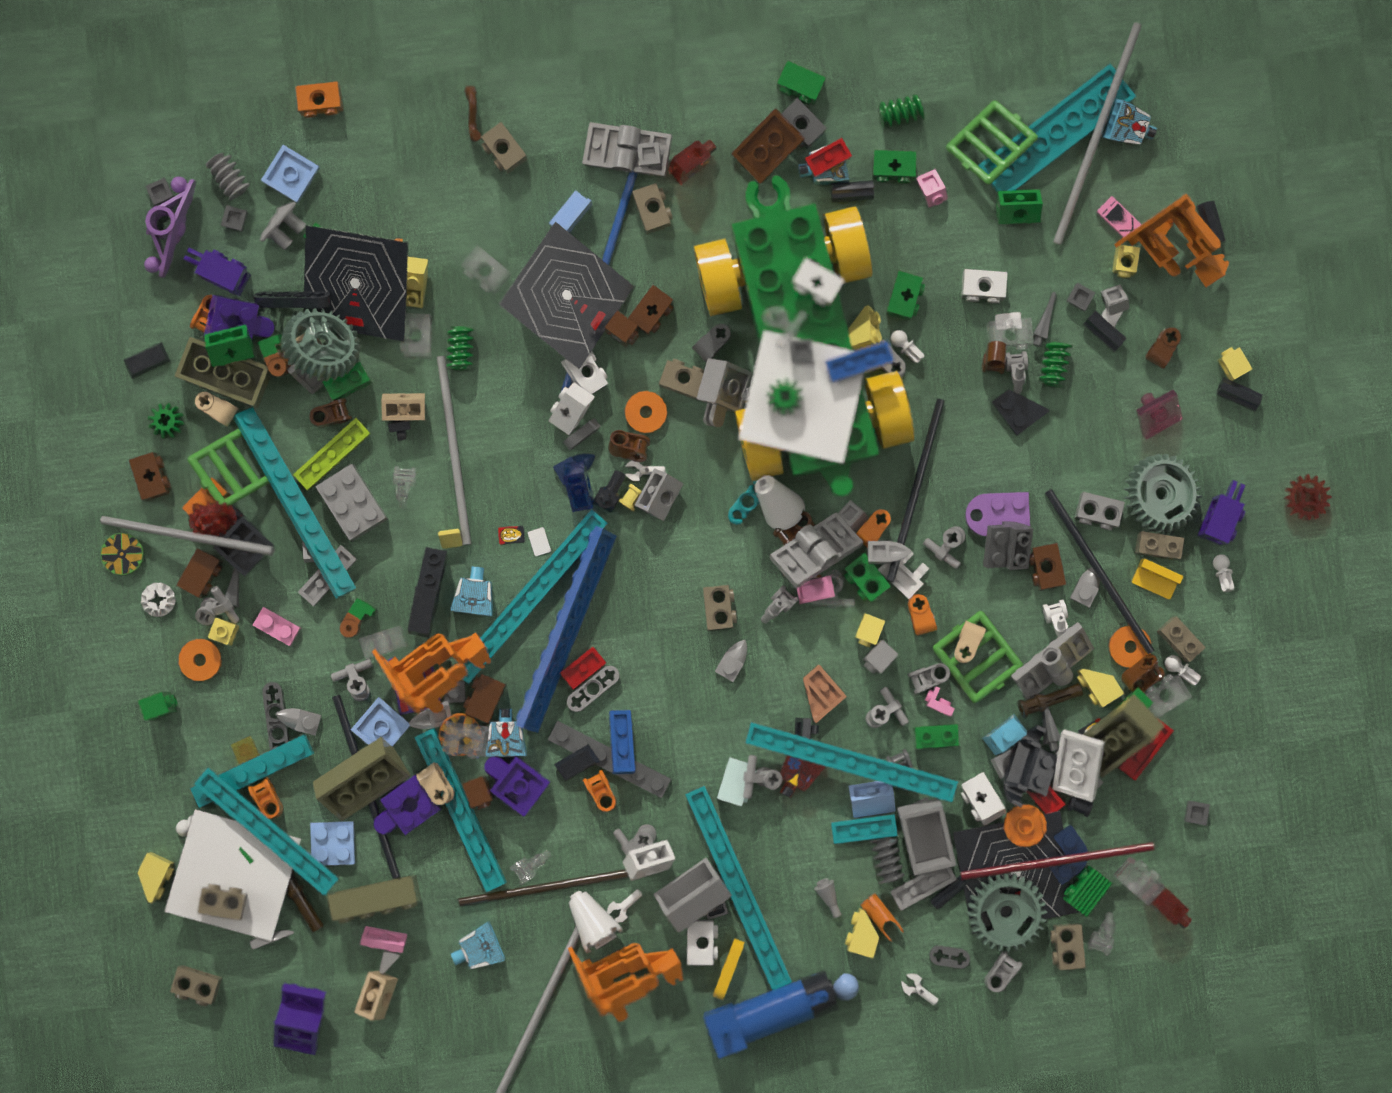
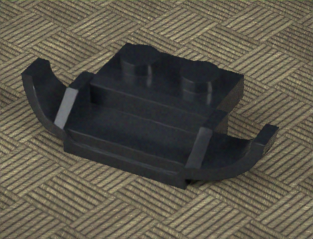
M1039 725L1028 730L1027 734L1014 744L1002 780L1007 800L1018 807H1022L1021 797L1027 790L1041 797L1047 795L1056 767L1057 756L1040 749L1041 744H1039V741L1047 729Z

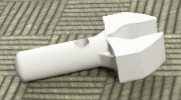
M632 460L625 466L636 467L640 470L635 474H625L632 481H639L642 475H651L654 468L666 473L664 466H642L640 462Z
M638 889L635 890L622 903H615L613 901L609 904L607 913L610 914L615 909H621L620 915L614 920L616 922H623L628 918L626 910L642 897V892Z
M906 974L910 979L914 980L916 987H909L901 981L903 991L909 996L911 993H917L930 1004L936 1005L938 998L921 986L920 981L922 978L917 974Z

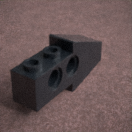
M430 547L425 549L418 583L415 587L407 630L408 634L430 638L448 560L447 551Z

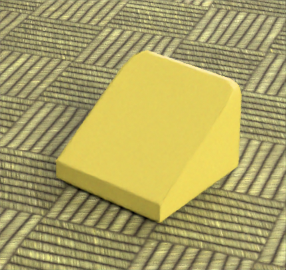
M452 529L438 532L443 549L463 545L461 530Z

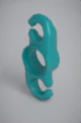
M750 485L748 490L741 494L729 509L728 519L731 523L739 525L743 522L742 519H735L733 517L735 511H740L742 518L745 519L748 513L754 510L760 503L754 490V485ZM751 496L754 499V505L750 508L744 507L742 505L743 497Z

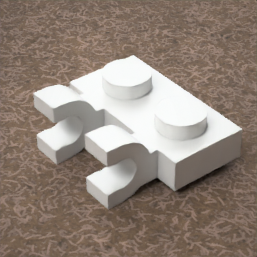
M912 552L907 557L901 559L895 582H891L908 599L923 585L919 579L929 570L924 563L914 573L904 566L913 556ZM891 562L883 564L878 569L886 578Z

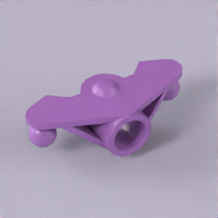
M183 177L173 178L171 189L180 194L159 206L153 207L146 215V234L152 236L162 262L157 257L152 256L145 260L144 267L149 273L159 271V277L165 278L173 260L176 244L185 233L186 214L192 202L196 186V180L194 179L187 183ZM178 205V208L174 213L171 209ZM169 216L171 218L169 227L159 231L157 227L158 220L161 217ZM160 239L167 240L165 249H163Z

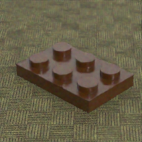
M775 108L731 154L761 184L805 138Z

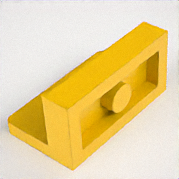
M1141 559L1131 582L1161 597L1171 599L1177 584L1181 583L1183 576L1147 559Z

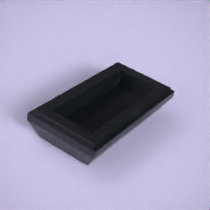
M162 342L123 359L132 379L170 362Z
M587 744L554 765L564 780L568 781L599 763L600 760L590 745Z

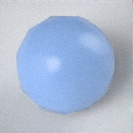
M848 973L841 975L833 984L837 998L841 1000L854 998L859 990L857 979Z

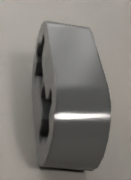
M594 418L569 436L563 443L571 451L599 430L601 425Z
M936 945L929 952L930 960L940 966L960 969L967 967L970 962L968 952L961 948ZM938 949H941V952L948 955V958L942 957L940 961H937L933 953H937ZM959 953H962L966 960L958 964L957 960L951 959V955L959 956Z

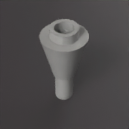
M825 878L818 881L814 890L826 905L829 906L834 918L841 916L842 914L836 903L834 880Z

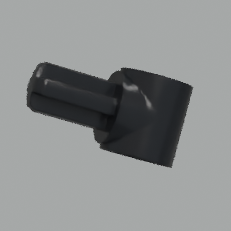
M615 470L607 486H601L593 504L612 513L620 498L617 492L626 475Z

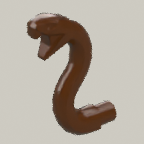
M466 86L465 95L469 102V136L472 141L476 142L481 138V134L477 129V92L474 86Z

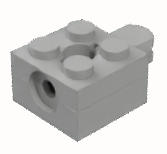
M708 358L697 395V400L707 403L703 421L707 426L721 427L727 411L735 412L736 410L743 409L744 401L742 394L750 385L752 372L727 361Z

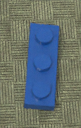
M888 341L825 361L831 383L894 363Z
M631 710L609 711L613 775L634 774L635 762Z

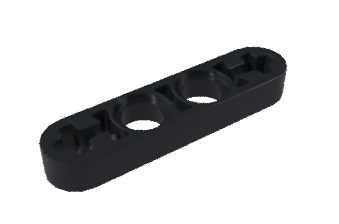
M263 291L253 295L254 303L259 305V308H324L332 304L329 292Z

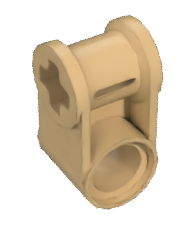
M206 391L199 393L195 398L196 407L226 427L229 426L238 410L231 403L223 399L221 400Z
M965 621L954 652L958 662L968 663L974 658L986 628ZM967 648V653H969L970 656L962 658V653H960L959 650Z
M432 763L416 775L419 783L435 804L448 803L454 798V789L437 763ZM442 791L445 792V794L443 795V798L440 797V794L442 793Z

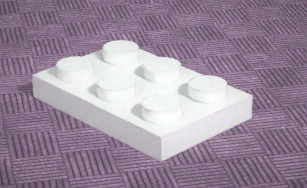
M1064 730L1061 733L1052 789L1093 802L1096 796L1105 742Z

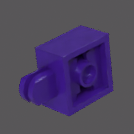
M188 248V253L201 259L199 262L186 255L183 258L188 263L197 266L195 274L238 297L241 296L251 276L243 263L233 258L230 262L224 254L214 249L212 252L205 250L204 254Z
M212 294L204 336L205 334L247 325L251 340L252 336L267 338L273 334L274 324L267 317L257 316L259 305L253 302Z
M1232 480L1225 495L1220 494L1212 498L1197 534L1198 537L1219 546L1229 544V541L1233 542L1237 534L1236 524L1241 522L1245 515V510H1243L1245 504L1239 502L1245 489V484L1240 483L1236 489L1237 481Z
M498 756L490 757L484 765L485 772L497 781L490 792L523 817L527 815L551 783L550 780L518 756L514 758L510 765Z
M414 775L380 800L387 810L375 818L374 827L378 833L388 834L399 826L406 835L442 808L431 800L426 790L419 783L417 776Z

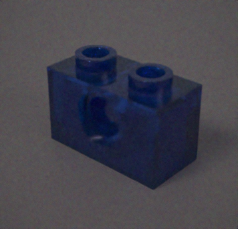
M585 460L564 463L563 479L572 512L593 509L594 495Z

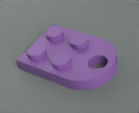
M1029 492L990 493L976 496L969 502L966 508L965 519L968 527L974 533L986 536L988 525H1002V521L1018 522L1030 526ZM977 509L982 513L980 521H973L971 519L970 513L972 510Z

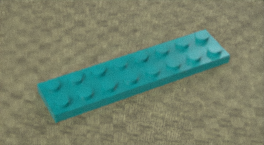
M1111 63L1029 126L1038 135V140L991 184L997 193L998 191L1017 190L1095 129L1116 73ZM1122 79L1115 100H1124L1129 103L1136 98V95ZM1019 133L1012 141L1019 146L1027 137ZM1004 145L995 153L1005 160L1012 151ZM988 158L978 165L988 175L997 167Z

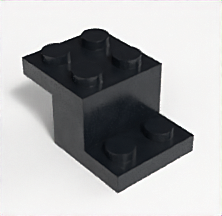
M234 505L227 507L203 533L205 535L270 547L275 546ZM217 545L213 547L244 577L266 556V554Z

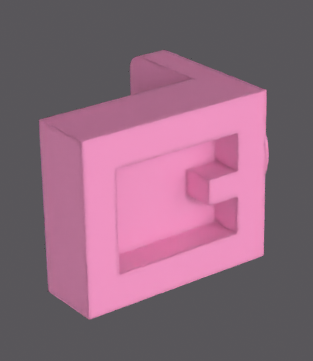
M935 169L916 178L926 198L928 207L939 205L948 199L946 187Z
M936 686L933 690L929 689L925 697V701H927L926 707L946 716H952L955 708L950 707L951 702L939 698V701L935 700L940 688Z

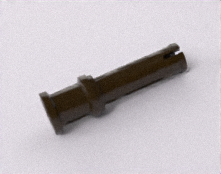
M1076 683L1075 685L1045 695L1035 694L1033 698L1024 701L1022 699L1018 700V709L1021 716L1027 718L1029 714L1038 711L1042 713L1047 707L1079 696L1081 697L1083 696V691L1080 684Z
M292 870L286 889V896L289 899L292 898L313 933L322 928L324 924L304 894V886L299 884L294 876L295 872Z

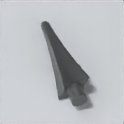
M1056 292L1051 294L1048 305L1031 336L1035 338L1033 345L1036 347H1041L1042 342L1048 339Z
M235 568L225 594V598H229L233 604V610L235 607L239 608L240 572Z
M1047 707L1042 712L1043 728L1047 729L1043 735V745L1049 744L1050 751L1053 752L1059 750L1057 742L1060 741L1061 736L1056 728L1049 707Z

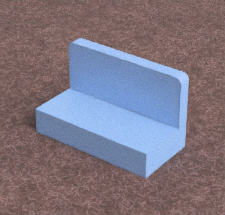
M575 191L549 224L553 226L556 221L570 233L592 206V201Z
M879 781L849 785L854 818L895 812L892 785Z

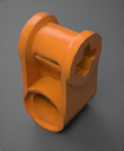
M207 295L203 298L191 320V329L196 328L205 332L206 326L200 322L205 324L207 322L208 305L212 295Z
M884 509L876 510L868 521L862 525L856 534L863 541V545L868 548V541L879 540L891 521L890 514ZM877 514L879 516L884 514L886 523L877 524L875 516Z
M914 594L908 600V608L916 636L936 631V622L927 598L921 594ZM916 598H918V600L923 601V604L920 605L921 609L919 610L917 607H913V603L916 602Z
M602 770L599 771V774L589 779H583L585 786L600 810L608 812L615 808L616 797ZM604 796H609L612 799V805L609 808H604L601 805V799Z
M265 777L264 781L255 786H248L253 800L265 816L277 818L282 814L283 805L268 777ZM270 803H274L277 807V811L273 815L267 811Z

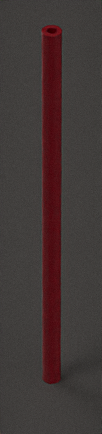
M1153 842L969 870L961 872L962 880L1149 852L1154 851Z

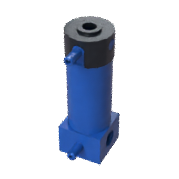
M822 970L735 1005H732V1002L706 1011L704 1012V1020L718 1058H722L746 1049L748 1043L814 1018L817 1019L839 1011L836 1001L838 998L831 980H828L825 970Z

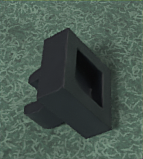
M389 420V432H396L398 441L406 440V430L411 429V420Z
M795 717L794 735L810 739V734H819V725H811L810 718Z

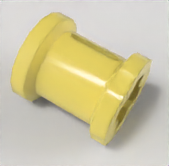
M630 484L629 490L618 502L634 512L635 503L642 491Z

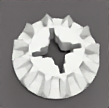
M163 583L151 584L141 594V604L144 611L151 616H165L171 612L175 605L173 590ZM156 591L159 597H166V599L160 601L159 607L157 603L150 602V600L156 597Z

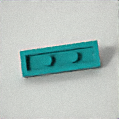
M895 814L831 822L834 844L897 836Z

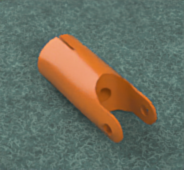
M876 893L861 903V907L889 941L892 942L883 929L885 922H894L904 933L899 922Z

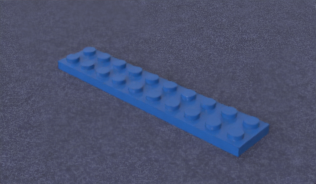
M595 526L589 535L588 546L581 554L580 566L573 574L572 586L565 594L564 606L557 614L556 626L549 634L548 646L541 654V663L533 674V683L525 694L523 708L517 714L516 726L539 732L561 677L560 672L565 667L617 537L603 528Z

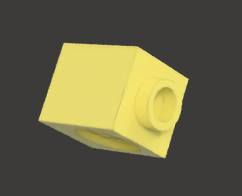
M1126 245L1118 246L1115 250L1112 273H1117L1118 277L1121 278L1134 276L1137 273L1140 248ZM1121 258H1128L1131 266L1124 267L1121 264Z
M1232 347L1221 353L1223 357L1218 359L1227 378L1231 381L1252 370L1240 347L1236 350Z
M865 613L855 638L859 639L858 643L866 647H870L871 644L876 645L885 621Z
M215 618L208 638L232 646L239 625L221 618Z

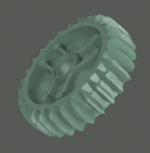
M314 308L312 313L306 309L304 314L299 311L297 316L293 315L291 320L287 322L282 333L281 351L285 352L284 358H290L288 365L295 364L294 370H302L301 375L307 373L309 374V379L312 376H316L318 381L321 377H324L326 382L330 377L336 380L338 376L342 378L345 373L348 374L356 364L361 347L359 345L360 338L356 337L357 331H352L353 325H346L347 319L342 321L340 314L337 317L333 316L332 311L329 314L325 313L324 308L321 312ZM304 330L306 332L299 344L296 342L295 336L297 332ZM323 338L327 341V344L321 345L316 339Z
M1168 454L1148 456L1140 460L1139 464L1133 466L1134 471L1128 473L1131 479H1127L1125 482L1130 486L1124 488V491L1129 492V495L1124 497V499L1130 500V503L1126 507L1133 508L1130 515L1137 514L1136 522L1143 520L1142 527L1149 525V530L1156 529L1157 532H1170L1187 525V522L1193 519L1191 515L1197 513L1193 507L1201 505L1196 502V499L1202 497L1196 492L1201 489V487L1195 485L1199 479H1193L1192 475L1195 471H1188L1189 464L1182 466L1183 459L1176 461V456L1169 457ZM1165 468L1172 471L1179 478L1180 482L1165 473ZM1142 482H1144L1145 502H1143L1141 496ZM1158 488L1163 489L1165 492L1163 500L1156 496ZM1180 505V512L1175 517L1167 520L1165 513Z
M1007 873L1004 874V879H1001L999 874L996 875L995 881L988 877V885L982 881L983 889L975 888L978 895H971L975 902L968 903V906L973 911H967L968 916L973 917L968 922L971 925L975 924L971 930L974 933L978 932L976 934L977 939L983 938L982 943L984 945L989 943L990 949H994L997 945L999 952L1002 951L1003 946L1007 952H1010L1011 946L1018 951L1019 944L1026 948L1025 941L1027 940L1033 944L1032 935L1039 937L1036 930H1044L1039 923L1046 922V919L1041 914L1047 913L1046 909L1041 908L1046 905V902L1043 900L1039 901L1043 897L1042 893H1036L1039 888L1037 886L1031 887L1033 883L1030 880L1024 883V876H1020L1017 880L1015 873L1012 874L1011 879ZM1000 888H1020V895L1000 893ZM1004 906L1012 908V913L1008 917H1003L1000 914L1001 908ZM984 911L987 912L993 930L988 932L981 919V913ZM1027 917H1032L1028 927L1022 933L1017 934V930Z

